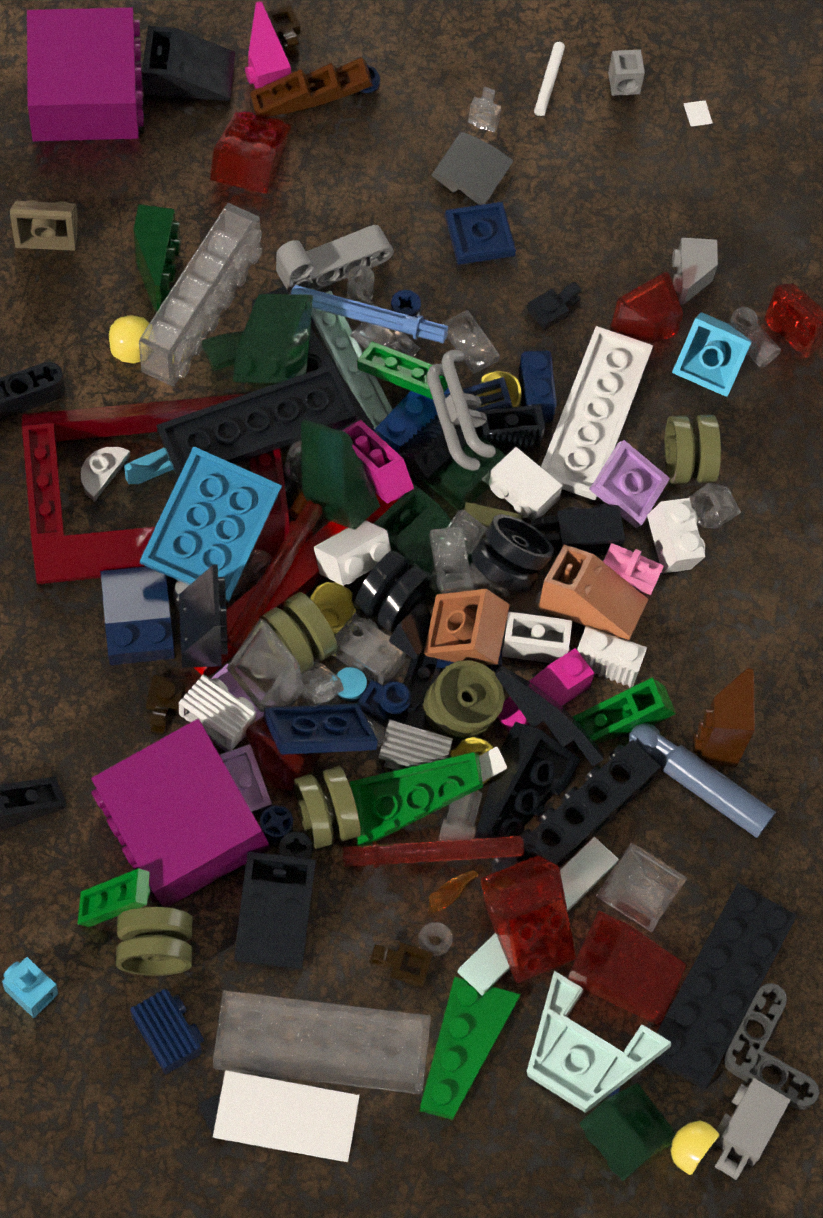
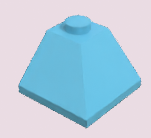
M701 312L693 322L672 373L728 397L752 341L731 325Z

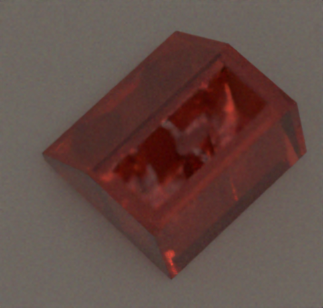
M794 283L779 284L775 287L764 320L773 331L780 333L788 340L793 349L801 352L808 358L823 345V308Z

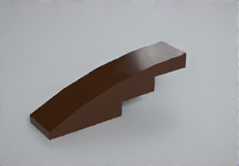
M360 57L338 68H335L330 63L308 74H305L302 69L297 70L250 92L256 116L263 118L319 106L373 86L367 63L363 57Z

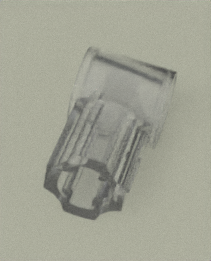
M740 307L733 312L728 324L752 341L747 354L759 367L764 368L780 354L781 349L760 327L755 311L748 307Z
M477 790L449 805L448 815L443 820L437 847L469 855L476 830L474 824L482 792Z

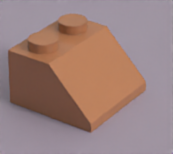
M488 589L437 594L424 654L428 657L450 662L472 660L484 665L498 664L510 604Z

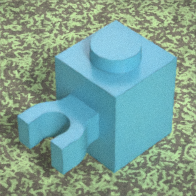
M28 957L21 963L18 961L13 963L3 975L2 984L5 992L33 1018L59 994L57 985Z

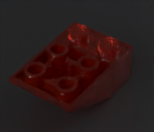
M247 111L235 112L214 147L210 180L267 194L275 179L292 125L286 124L277 118L266 119L257 117Z
M538 855L480 878L486 910L515 982L520 983L576 959L559 866Z
M598 910L568 979L582 987L583 990L660 1026L687 965L629 924Z

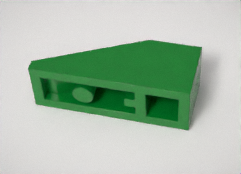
M652 677L573 716V718L586 730L594 742L599 744L630 734L633 728L639 724L649 723L655 725L675 715L676 712L665 686Z

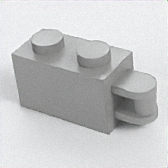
M755 1078L747 1087L741 1084L732 1100V1103L737 1105L732 1116L725 1113L716 1129L721 1135L716 1146L723 1149L715 1164V1168L737 1180L746 1163L753 1167L763 1153L791 1099ZM729 1153L740 1159L738 1164L727 1158Z

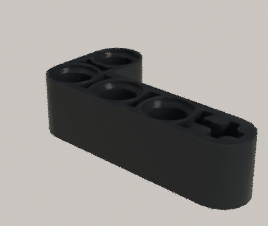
M44 362L0 377V420L60 399L65 391L63 373L60 366L54 362ZM19 390H25L24 393H15Z

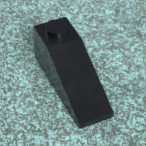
M56 776L1 784L0 831L64 809L67 804Z

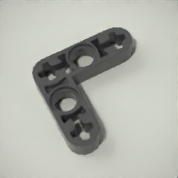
M773 983L765 984L757 991L724 1055V1065L729 1072L750 1083L755 1078L791 1099L788 1104L789 1106L798 1110H806L818 1099L819 1088L817 1083L811 1077L763 1051L787 1002L786 993L779 985ZM771 993L776 996L774 999L776 1004H773L767 1014L764 1015L760 1013L766 1003L764 997ZM750 1021L760 1022L764 1027V1035L760 1038L749 1035L746 1029L747 1023ZM746 1043L751 1046L745 1055V1060L749 1064L743 1062L739 1066L735 1063L736 1057L732 1053L737 1055ZM773 1067L778 1070L780 1082L777 1084L767 1083L762 1077L763 1069ZM788 1076L793 1079L789 1085L796 1089H799L802 1085L807 1087L806 1094L810 1098L805 1097L803 1100H799L797 1098L798 1092L790 1086L785 1092L782 1091L781 1088L786 1083Z

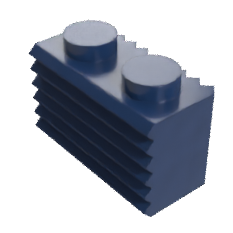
M524 351L521 354L518 370L519 384L522 389L521 405L540 404L544 422H552L557 403L551 352Z
M166 988L130 1009L133 1021L165 1075L202 1054L200 1044L204 1042L203 1036L195 1023L189 1026L183 1017L187 1010L178 994L171 996Z

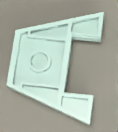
M554 971L529 1061L527 1076L586 1113L669 1049L671 1042L646 1026L641 1025L624 1052L567 1018L583 994V988Z

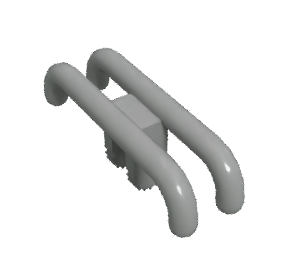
M449 350L443 355L442 364H434L428 369L427 382L452 458L461 467L476 471L480 467V462L464 453L454 425L461 426L467 444L478 455L493 457L495 448L483 443L475 431L476 427L483 426L487 422V418L484 413L475 411L482 404L479 396L463 393L454 362H462L464 360V353L460 350ZM439 376H445L450 395L445 398Z

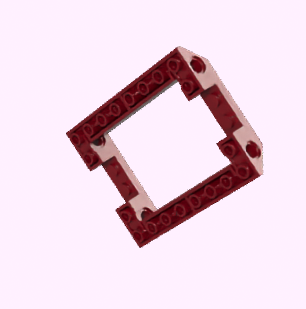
M245 394L22 414L30 530L37 584L101 578L100 571L147 567L140 564V559L155 527L65 535L56 441L157 432L156 425ZM280 448L249 459L250 472L280 484L282 487L247 563L284 560L292 554L288 506Z

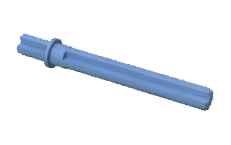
M295 285L291 290L290 296L296 304L410 334L416 340L421 337L444 344V341L447 339L449 326L424 320L422 315H419L417 318Z

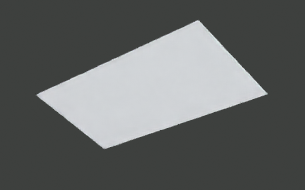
M225 1070L213 1138L348 1162L359 1095Z

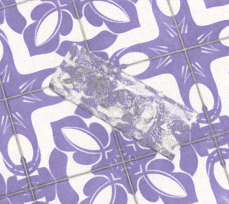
M226 204L139 339L141 371L173 387L179 378H185L190 369L191 359L195 354L199 355L201 353L208 332H213L216 329L220 320V313L224 308L228 309L230 307L237 286H243L248 276L249 267L252 263L256 264L261 257L263 249L260 247V240L263 232L260 230L259 216L233 204Z
M223 990L213 1065L214 1069L421 1094L424 1083L431 1016Z

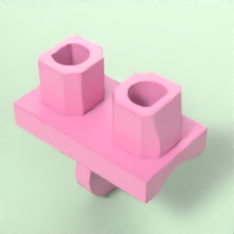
M611 543L603 562L640 593L651 595L664 565L641 556L642 551L638 549L632 552Z

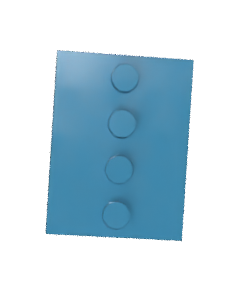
M193 446L144 550L140 564L187 585L192 584L212 565H218V577H225L226 602L229 603L282 485Z

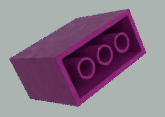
M133 7L27 10L28 112L33 141L139 139L138 127H144L141 38H135L140 37L139 19L134 20Z
M199 718L91 778L96 787L91 793L99 808L102 809L108 818L106 821L113 834L118 838L120 844L124 846L121 849L128 862L133 866L134 870L139 868L150 872L149 898L152 903L159 901L163 907L168 908L245 864L248 852L265 853L271 849L259 824Z

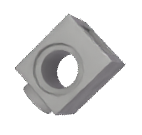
M641 50L612 51L608 70L611 94H640L645 74Z

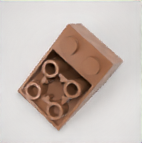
M563 545L544 580L538 610L630 640L648 603V598L596 555Z

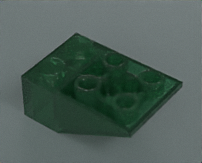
M303 420L301 422L302 492L315 516L356 530L380 507V504L375 495L376 490L368 481L364 472V464L357 457L352 447L353 441L342 430L338 431L320 423L317 424Z
M414 485V489L405 493L373 524L387 530L391 551L395 550L409 560V569L419 566L433 576L428 592L436 598L437 594L449 593L476 567L471 558L475 548L440 505Z

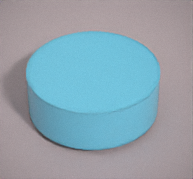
M353 667L340 670L334 680L335 693L345 701L360 699L367 687V679L364 673Z

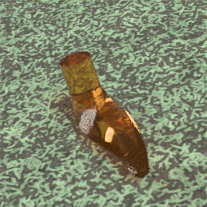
M472 870L463 873L443 884L436 892L431 893L429 896L428 914L438 912L452 904L460 896L465 886L478 875L476 871Z

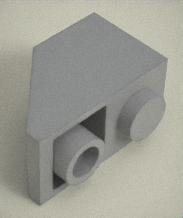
M681 238L679 249H674L672 266L677 267V274H674L673 292H678V304H685L713 281L718 266L716 239Z

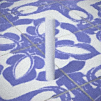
M555 42L534 109V113L538 116H544L565 49V45L561 42Z

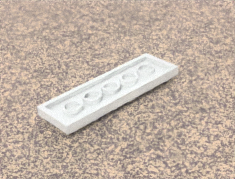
M598 326L595 327L541 466L542 469L563 485V490L596 500L597 496L589 489L617 445L653 345Z

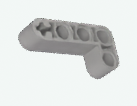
M372 225L308 251H305L300 241H289L277 250L276 272L289 294H291V290L295 285L318 290L386 262L392 257L394 250L380 226Z

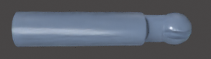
M649 723L639 724L631 731L629 742L634 740L653 760L663 767V772L754 837L758 838L776 813L774 810L684 746H676L660 734V731L654 725Z

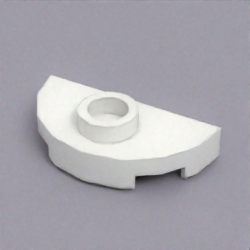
M105 447L94 451L86 458L81 468V483L86 495L94 502L129 459V450L121 447Z

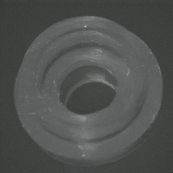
M428 923L419 933V946L421 949L433 952L432 956H441L452 945L451 931L442 923ZM434 935L438 936L441 939V943L433 945L430 943L429 938Z

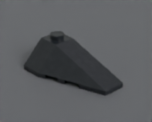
M519 722L514 723L500 749L507 769L494 775L491 779L473 841L474 846L494 859L502 851H507L515 843L516 839L524 832V826L534 815L539 817L544 812L545 803L554 794L559 795L566 788L581 760L540 729Z

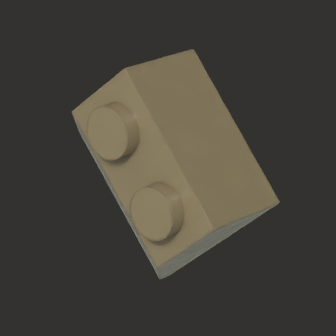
M35 200L15 201L10 209L15 248L76 251L78 229L76 204L63 201L56 203L38 202Z

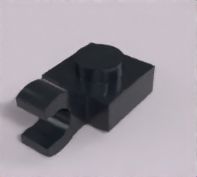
M576 282L567 285L558 295L553 289H550L528 302L527 309L543 330H546L569 316V309L567 307L581 300L578 294L582 290Z

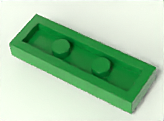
M373 341L357 360L358 370L433 399L427 382L428 369L433 365ZM439 376L443 391L445 392L448 388L445 376Z
M138 868L81 891L78 925L91 927L117 917L124 911L146 906L150 895V872Z

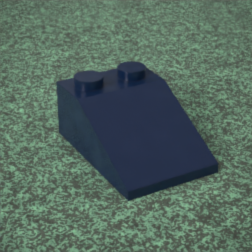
M149 567L100 571L110 665L175 659L166 575Z

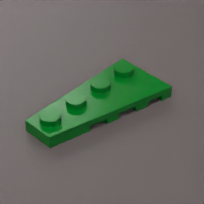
M472 752L350 781V788L356 804L361 829V836L357 837L358 845L364 848L483 788L479 755Z
M454 976L419 1111L451 1120L454 1119L521 994L491 987L482 996L465 979Z

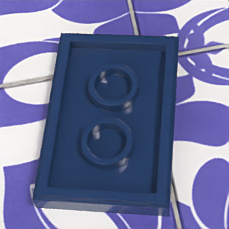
M359 704L267 707L264 710L263 718L281 755L377 749L378 739Z

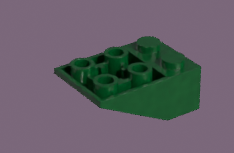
M138 204L133 229L136 264L157 318H162L164 307L170 306L171 289H169L170 282H174L176 276L174 259L175 256L179 257L181 249V239H179L180 222L175 221V209Z

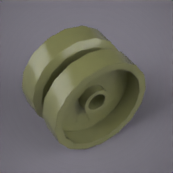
M713 414L697 415L692 424L686 415L668 417L665 428L664 452L666 472L671 484H687L692 475L699 483H715L717 481L721 463V441L718 422Z
M301 592L283 602V610L275 607L260 616V626L268 644L281 663L295 676H299L311 669L314 665V658L322 661L337 652L338 645L329 623L315 603Z
M472 660L457 661L446 666L427 690L423 703L425 718L434 732L453 738L455 743H460L462 740L470 737L478 738L502 711L505 699L503 686L495 676V673L484 664Z
M341 766L322 772V789L312 774L294 779L300 819L314 850L332 844L333 829L342 841L361 836L356 804L348 779Z
M166 907L134 908L117 916V936L123 942L116 946L117 968L131 974L146 976L173 975L189 970L192 967V946L186 943V941L192 938V915L182 910Z

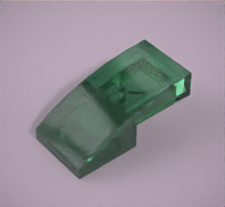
M257 330L231 332L202 340L203 351L213 371L238 362L241 367L270 358L266 345Z

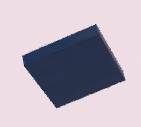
M503 201L445 210V219L458 265L515 256L516 248Z

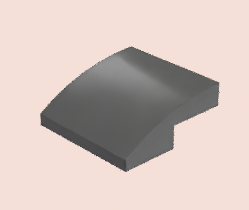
M460 132L431 176L453 193L459 189L477 204L482 205L487 202L513 163V160L490 144L472 135Z

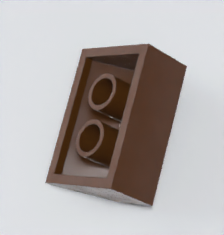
M747 668L714 697L710 708H705L703 721H699L698 733H694L693 753H698V757L709 765L737 767L755 731L754 669Z

